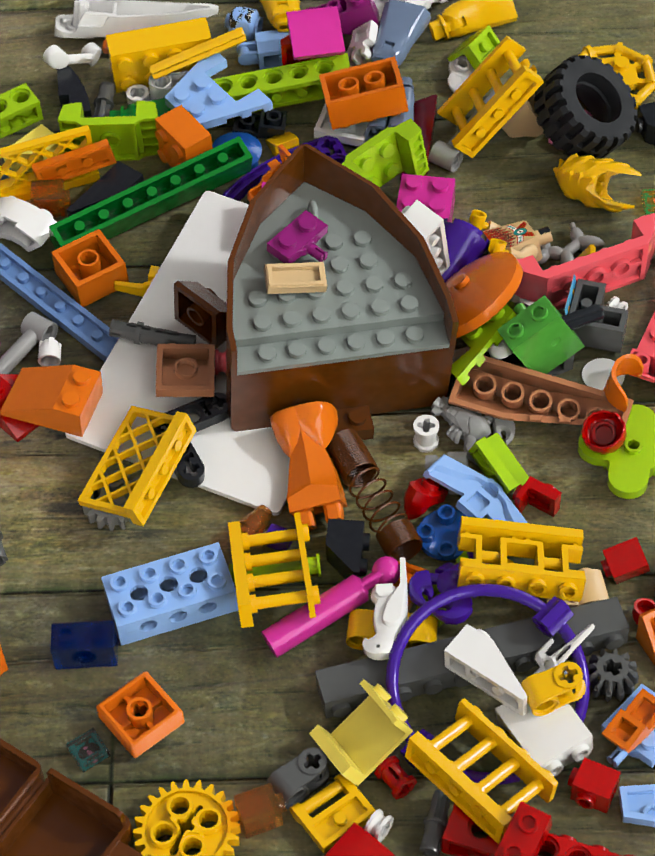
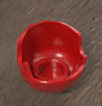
M601 410L591 413L584 420L581 434L584 443L590 450L605 455L617 451L623 445L627 436L626 423L617 412Z

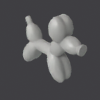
M571 222L569 225L571 227L570 238L572 242L564 248L551 246L550 243L540 246L543 258L538 261V264L545 263L549 258L560 260V264L574 260L573 254L579 249L584 251L589 245H595L597 252L604 248L605 243L599 237L584 235L583 231L576 227L574 222Z

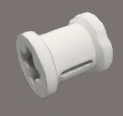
M432 415L417 417L413 423L415 432L413 438L414 447L420 452H432L439 445V436L437 435L439 421Z

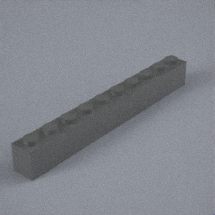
M617 596L570 608L574 616L567 624L575 636L590 624L595 625L594 630L580 644L585 656L602 648L613 650L615 647L617 649L623 644H627L630 627ZM533 617L483 629L493 639L512 672H525L535 666H539L535 660L536 652L550 639L549 636L544 635L532 621ZM558 632L552 638L554 643L545 653L548 656L553 655L566 645ZM456 636L404 649L398 678L401 702L408 701L414 696L422 694L433 695L446 688L454 686L465 687L471 684L445 667L444 650ZM567 649L564 653H562V654L558 657V660H559L569 649ZM365 658L316 670V687L325 717L341 718L353 712L369 696L359 684L363 679L374 687L380 684L386 690L385 682L388 659L373 660Z

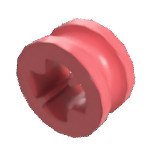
M215 349V375H219L220 372H224L226 375V350L225 352H219V349Z

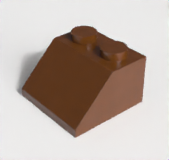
M175 282V319L208 344H215V349H217L226 341L227 303L217 297L213 290L205 288L198 282Z

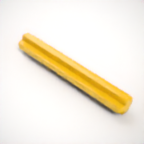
M241 27L150 65V73L157 80L245 42V33Z

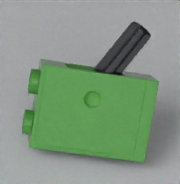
M544 295L527 308L523 303H518L514 307L517 315L497 330L510 350L528 369L548 374L585 347L574 330L602 320L605 314L601 305L594 304L562 316Z

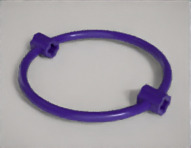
M471 584L445 591L418 608L398 632L390 651L386 668V691L391 696L388 702L391 706L397 704L403 710L399 695L398 678L404 649L417 627L433 612L451 602L469 597L492 596L521 603L537 612L532 621L544 635L553 638L558 632L566 644L576 637L567 624L574 616V613L562 599L556 596L546 604L525 591L499 584ZM579 645L571 656L573 662L582 669L586 690L583 697L576 701L574 711L584 723L590 698V679L586 658L581 645ZM406 720L405 722H406V723L408 724V726L411 728V726H410L408 720ZM422 729L420 731V733L426 739L432 740L434 738V736L430 732H427L425 729ZM414 731L405 739L406 743H408L409 737L415 734ZM406 745V746L400 751V754L404 757L405 761H406L412 768H414V769H416L418 772H420L410 761H408V760L405 758V752H406V748H407V745ZM468 769L463 771L467 777L476 783H479L491 773ZM512 773L498 785L515 783L522 780Z

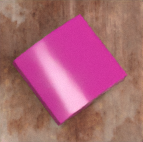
M337 6L286 12L293 60L345 54Z

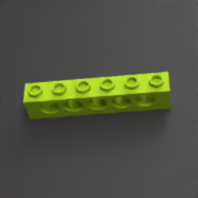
M345 53L343 55L324 57L212 80L235 101L259 89L272 100L273 108L324 99L319 75L349 68L350 62L348 53Z

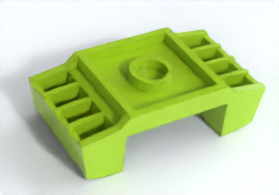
M137 101L136 116L84 118L82 102L62 106L58 117L60 132L88 125L92 143L108 139L116 161L141 160L145 156L158 155L159 144L155 136V119L158 118L155 102ZM85 136L74 138L71 143L79 145ZM66 148L64 151H65V153H66V152H69V151H72V150Z
M411 118L395 127H387L347 154L342 165L371 181L379 188L403 171L407 174L424 176L429 171L421 128Z

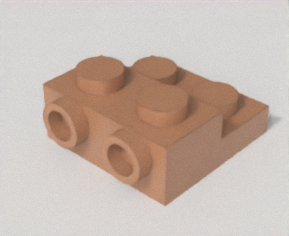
M157 344L156 397H214L215 344Z

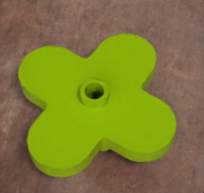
M639 404L632 405L626 424L627 436L623 445L617 451L605 455L593 452L584 443L582 434L578 441L580 457L589 464L603 466L604 469H607V484L610 491L623 499H635L643 495L647 489L649 478L655 477V413L650 408Z

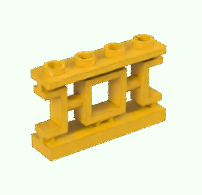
M461 516L457 538L458 551L473 552V559L460 557L457 587L471 584H499L525 591L535 597L552 599L556 596L562 600L580 602L586 583L585 571L569 569V563L580 564L584 538L583 529ZM507 556L534 559V565L508 563Z

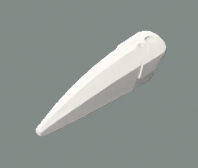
M75 0L73 14L58 15L55 18L54 36L82 39L106 37V35L203 17L207 18L218 14L219 7L209 3Z

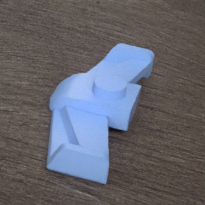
M443 454L424 471V478H429L462 496L457 501L455 507L467 517L528 523L506 495L501 485L492 478L478 473L453 458Z

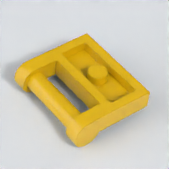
M341 773L334 777V782L303 803L297 802L289 808L296 822L301 824L323 853H326L354 822L363 827L376 811L356 785L342 776ZM343 792L346 794L313 818L309 815L339 793Z

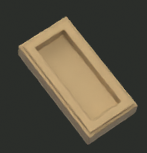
M324 262L265 264L264 266L267 294L327 291Z

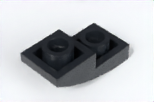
M262 109L261 115L252 114V116L246 118L237 116L234 119L232 132L248 133L256 138L282 135L285 133L288 111L272 109L264 112Z

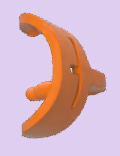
M625 354L615 361L603 389L610 404L623 412L627 410L628 398L620 386L617 376L624 374L633 375L638 378L642 376L643 363L634 354Z

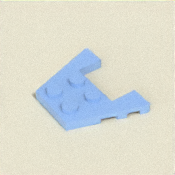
M220 53L197 62L164 97L165 104L171 110L182 105L205 129L226 124L227 119L233 117L252 116L251 112L263 109L264 112L273 109L272 100L259 89L235 101L210 78L228 67L227 60Z

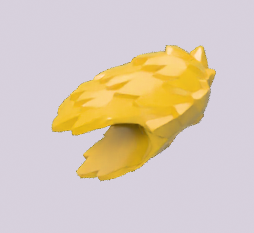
M576 153L569 156L565 161L559 159L558 167L553 168L564 196L572 200L581 201L585 207L603 208L609 212H621L622 210L635 207L631 204L613 200L607 191L608 182L614 175L622 173L641 176L639 171L626 163L616 162L614 159L594 158L592 155L578 156Z

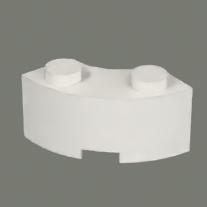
M14 196L0 197V239L11 240L23 247L27 252L41 247L50 236L49 226L56 223L52 214L46 209H39L33 204Z

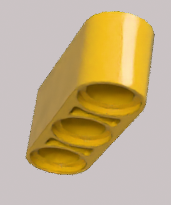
M356 609L350 612L346 635V644L349 647L363 650L364 638L370 639L375 635L373 625L374 610ZM431 615L428 616L414 631L405 648L437 641L438 620Z

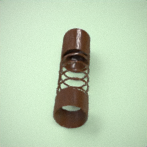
M344 429L335 433L325 449L340 478L349 487L350 495L356 498V505L363 509V517L370 521L369 527L373 532H376L377 542L386 556L393 557L397 561L401 557H404L406 561L410 560L420 551L423 545V541L412 522L407 520L405 513H397L400 509L399 502H389L394 492L392 490H383L387 481L384 478H377L380 469L377 467L375 460L372 458L358 432L353 429ZM379 480L384 482L382 488L377 492L367 496H359L373 482ZM363 486L357 496L353 494L351 487ZM391 493L390 498L384 503L372 508H366L369 502L379 494ZM371 497L370 499H368L364 507H361V505L358 502V499H366ZM390 504L398 505L397 509L390 515L380 519H373L382 508ZM377 509L371 516V519L365 515V510ZM400 515H403L405 517V519H398L393 522H390L389 524L384 526V528L380 531L383 525L392 518ZM385 520L378 530L372 527V522Z

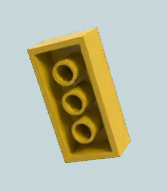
M206 17L106 35L116 93L126 92L130 86L136 84L149 87L150 65L211 40L212 37ZM196 63L175 72L190 71Z

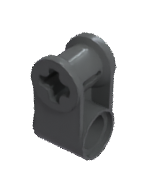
M308 748L286 765L276 769L269 776L266 784L283 805L289 809L295 803L303 802L307 796L328 781L330 775L327 757L318 748Z

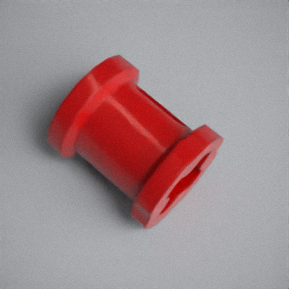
M393 755L386 758L376 768L374 775L377 779H382L392 790L391 795L395 799H399L413 790L417 779L413 775H408L400 766L399 758Z

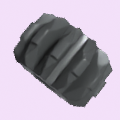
M615 647L612 653L608 654L602 648L599 651V656L592 654L589 658L587 666L590 689H594L593 694L595 698L603 694L607 703L614 696L621 702L624 699V694L631 695L634 692L639 675L636 672V661H629L630 656L628 652L618 655V650Z

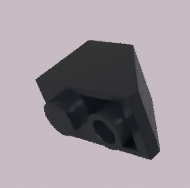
M328 519L325 543L327 561L344 579L351 575L359 578L365 577L367 575L368 559H364L363 555L364 551L370 550V533H365V521Z

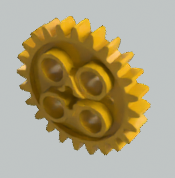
M185 779L182 788H178L173 781L171 782V791L169 792L159 787L160 797L156 798L149 795L150 807L141 805L140 811L143 816H138L134 819L138 827L133 830L134 839L137 840L134 844L136 851L141 852L143 856H190L186 852L193 848L201 850L193 856H235L234 849L231 846H239L240 844L237 834L241 833L240 824L236 823L239 821L238 811H233V801H225L224 791L214 795L213 784H210L203 790L201 780H198L194 787H190L188 780ZM179 808L188 809L183 814L174 813ZM202 808L195 816L197 809ZM208 821H214L217 823L215 826L211 828H205L202 826L204 823ZM162 835L172 836L165 842L157 840ZM178 847H179V850H178V852L176 853V855H171V854H173V853L178 849Z

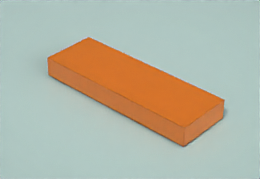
M104 139L34 163L32 168L41 188L115 164L116 159L108 139Z

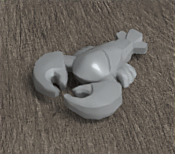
M437 397L431 406L430 414L434 417L441 415L451 426L447 430L446 435L455 444H458L460 439L464 440L463 450L467 451L468 460L474 465H477V463L468 451L476 441L491 434L490 425H492L493 434L498 433L501 438V433L506 436L504 442L507 446L515 436V423L513 421L501 420L488 415L481 416L482 413L453 405L450 406L448 405V397Z

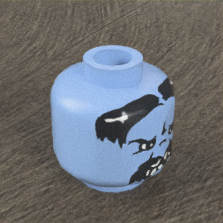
M237 6L231 13H227L225 28H228L229 32L241 27L245 33L246 41H252L255 38V32H262L263 18L260 17L256 9Z

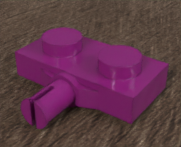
M305 210L267 243V251L283 263H293L306 254L311 255L319 262H323V260H326L328 252H325L316 244L328 233V225Z

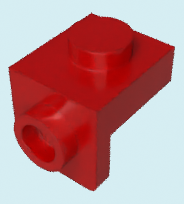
M530 476L524 485L520 484L516 488L512 500L515 501L514 505L520 513L529 504L554 517L560 509L561 492L553 485L543 483Z

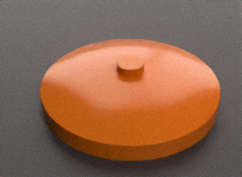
M495 252L485 255L464 266L445 282L453 299L459 321L456 338L464 336L485 324L513 297L523 276V268L514 255L509 252Z

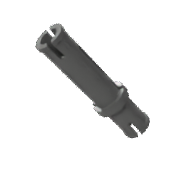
M112 319L110 324L109 337L128 339L138 345L140 343L155 346L168 343L196 344V335L144 325V322L138 321L136 324Z

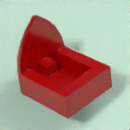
M423 477L410 481L404 495V511L407 515V520L416 519L422 516L430 506L444 502L448 491L440 487L439 483L429 478Z

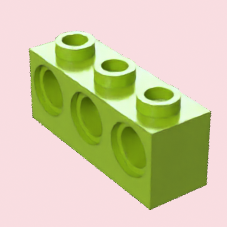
M26 83L0 94V139L43 120L40 101Z

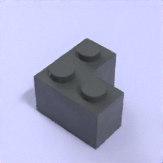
M578 279L569 314L588 306L599 304L602 306L605 315L602 320L575 329V333L586 347L621 353L629 310L604 306L606 284Z

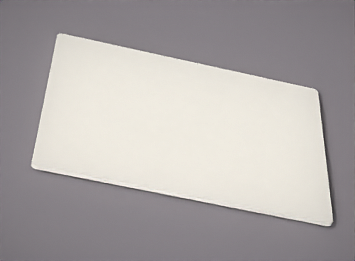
M205 191L129 322L137 324L139 321L144 322L146 326L196 335L175 319L174 283L177 281L198 282L205 288L213 290L217 297L227 303L228 259L249 204L211 191ZM196 335V344H208L206 341H204L202 338ZM119 338L100 370L103 393L83 437L65 433L67 439L105 453L131 406L165 413L202 397H156L157 346L146 343L138 345L134 344V341ZM226 341L217 348L219 352H225ZM224 372L215 375L214 393L226 394V375ZM217 404L213 405V408L223 409V407H219ZM195 413L188 414L192 423L200 419ZM136 417L131 426L132 430L147 423L146 418ZM228 417L226 420L194 434L190 442L205 467V478L202 484L198 486L199 488L274 516L281 513L287 501L290 458L278 444L272 427L236 432L232 430ZM161 426V429L167 430L166 426ZM148 431L135 438L137 443L140 444L153 436L151 431ZM132 439L122 443L118 452L120 453L133 447ZM155 445L142 451L143 459L153 455L157 446ZM137 454L125 459L131 463L139 462ZM187 462L186 472L195 476L196 472L191 471L189 462ZM173 472L171 477L178 480L177 476Z

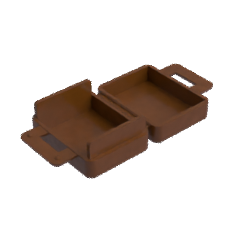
M0 738V856H143L140 852L128 846L133 837V830L129 818L121 810L53 768L48 770V777L44 781L43 771L38 761Z

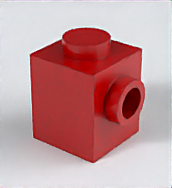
M637 537L602 550L605 559L600 561L607 578L613 576L616 584L650 571Z
M584 757L580 768L573 767L567 785L572 787L570 799L585 809H596L607 814L619 787L621 772Z

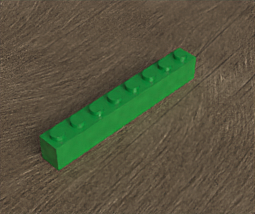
M238 136L50 225V240L55 249H58L98 229L109 240L203 195L205 191H211L251 171L253 157L241 137Z

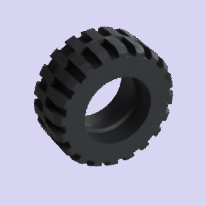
M584 55L569 57L543 78L544 83L535 92L534 113L538 115L536 119L538 125L542 126L546 139L549 138L553 142L552 145L557 150L561 149L563 154L568 157L577 153L578 156L592 155L594 158H604L631 137V133L634 132L637 110L634 109L636 107L635 98L630 94L632 90L628 84L624 83L622 75L616 73L613 70L614 67L610 64H603L601 59L595 57L591 59L590 56ZM579 100L589 109L592 117L582 108Z

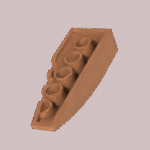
M484 356L486 360L480 367L475 365L468 373L470 379L465 385L462 386L457 379L455 380L448 400V404L501 420L583 425L584 420L591 413L601 410L617 412L627 424L634 402L633 399L628 398L627 410L623 412L610 404L603 390L488 356Z

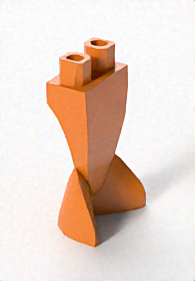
M315 401L275 412L270 417L271 427L281 449L290 458L287 493L289 513L294 517V513L300 512L302 524H308L309 531L317 528L315 519L317 514L324 513L327 524L328 519L344 520L343 508L347 507L345 493L338 472L325 449L331 442L338 426L337 409L329 402Z

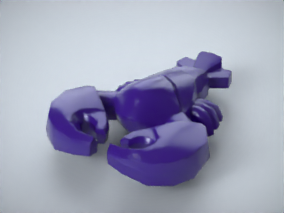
M467 552L468 558L473 559V552ZM447 562L437 568L435 573H429V570L416 572L410 579L408 594L411 601L421 607L427 602L423 598V594L428 597V601L433 598V585H437L440 594L457 588L459 563L454 565L451 562ZM464 598L441 607L447 610L438 609L433 612V615L445 624L458 625L463 623L473 613L472 599Z

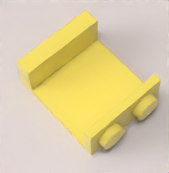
M365 679L359 684L369 696L332 733H329L320 725H317L309 733L341 775L357 786L413 732L405 722L409 718L407 714L397 704L391 706L388 702L391 698L390 694L380 684L374 687Z

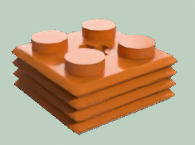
M147 671L138 675L96 706L99 719L133 758L139 757L185 722L183 711ZM137 713H140V714L143 715V716H141V717H139V716L136 717L135 715H136Z

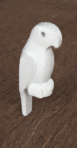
M404 557L400 558L399 586L395 587L392 583L376 584L372 589L371 601L375 605L373 614L375 635L370 639L364 638L363 650L373 660L388 659L398 632L408 620V586L406 560Z

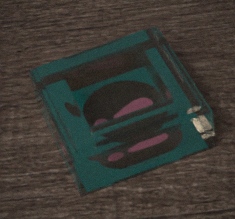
M94 728L66 743L67 750L82 772L89 770L111 756L108 748Z

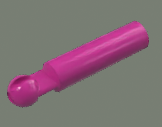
M380 557L373 564L371 573L362 579L351 575L320 594V604H315V618H310L308 603L261 631L266 644L276 658L280 657L369 601V590L375 587L376 584H395L400 577L399 562L393 557Z

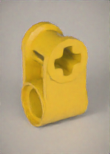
M569 661L541 673L530 675L520 684L527 695V702L534 716L547 715L557 708L578 701L583 697L586 690L582 669L578 664Z

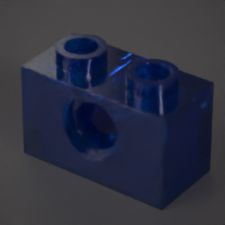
M114 620L51 624L50 651L55 669L118 666V636Z

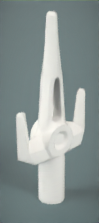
M590 624L561 649L548 656L545 653L554 643V640L550 638L536 652L535 660L540 668L533 674L541 673L565 662L581 642L594 630L595 625ZM570 647V649L558 660V657Z

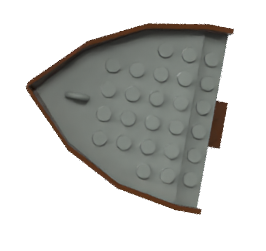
M309 144L299 145L250 201L228 259L226 401L232 430L236 432L271 427L270 417L275 412L308 402L322 401L329 402L337 409L338 426L335 433L344 429H353L358 432L362 440L373 439L374 426L371 414L430 407L437 397L448 396L459 321L451 294L421 233L377 185ZM307 210L328 225V233L316 244L322 250L328 252L326 260H323L327 291L267 294L264 274L265 264L283 263L267 251V243ZM306 254L305 256L298 258L293 263L319 261L311 255Z

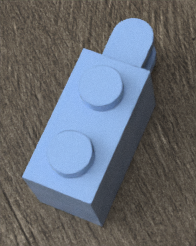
M277 30L255 32V41L243 42L237 45L238 62L244 66L259 64V70L282 66L281 39L289 35V32H278Z

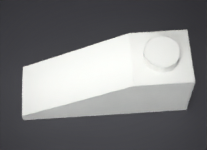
M466 624L444 650L445 667L516 713L524 716L527 712V695L497 645L484 630L475 629Z

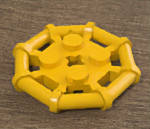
M623 42L595 47L587 45L583 47V51L578 55L590 56L591 59L593 57L598 58V56L614 55V57L598 59H601L603 64H610L614 67L613 70L622 75L624 78L622 80L626 85H629L631 90H640L637 94L630 93L636 101L635 110L655 91L653 59L649 55H642L624 46ZM644 72L645 79L638 78L637 74Z

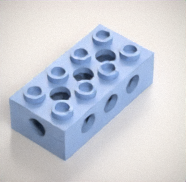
M219 542L101 577L121 646L238 611L236 588Z

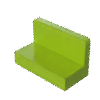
M487 26L468 37L447 59L450 62L464 54L475 70L500 41L491 27Z
M498 433L491 435L487 439L486 437L481 438L468 451L484 475L501 485L507 496L513 493L520 484L524 485L529 479L525 470Z

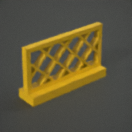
M85 125L0 148V158L4 157L7 159L0 166V179L3 175L11 177L0 180V197L14 196L27 201L97 182L100 179V174L98 170L41 188L34 172L25 173L29 168H32V164L36 163L35 161L40 155L49 159L60 155L66 148L75 150L93 144L89 126ZM85 136L79 145L71 143L74 138ZM56 143L59 145L54 152L46 150L51 144ZM30 150L33 152L28 159L20 157L25 151ZM14 162L22 164L17 172L9 169Z
M131 406L78 498V503L81 506L130 518L133 524L144 526L197 431L188 414L177 411L175 415ZM136 417L146 418L147 423L132 430L131 426ZM165 423L169 424L165 432L156 435L154 428ZM151 431L152 438L140 444L137 443L135 437ZM132 439L134 446L119 453L120 445ZM156 445L157 447L153 455L143 459L141 452ZM137 454L139 462L124 468L122 461ZM118 463L120 470L105 477L104 473L107 468ZM143 469L140 478L130 483L128 475ZM124 478L126 485L111 492L109 484ZM105 488L106 495L96 500L91 499L94 491ZM129 493L130 496L123 507L115 505V499Z

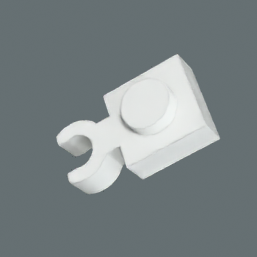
M373 20L359 26L352 32L350 49L353 52L351 60L357 65H360L362 57L369 60L372 56L370 48L376 42L378 25Z

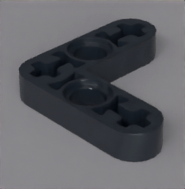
M219 392L214 393V397H202L165 412L170 415H175L177 411L197 414L200 419L193 422L197 430L196 432L220 423L229 417L226 394ZM217 404L219 407H223V409L213 408V405ZM165 423L154 428L156 435L166 431L161 429V426L168 428L169 424ZM190 442L174 473L183 486L194 488L201 485L204 481L205 467ZM187 462H189L191 471L196 472L195 476L186 472Z

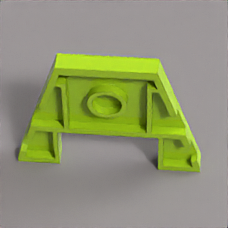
M507 304L485 324L460 337L470 349L452 364L451 373L462 386L470 379L468 376L470 370L475 365L480 367L484 363L486 358L483 355L491 345L498 346L503 340L497 329L517 315Z

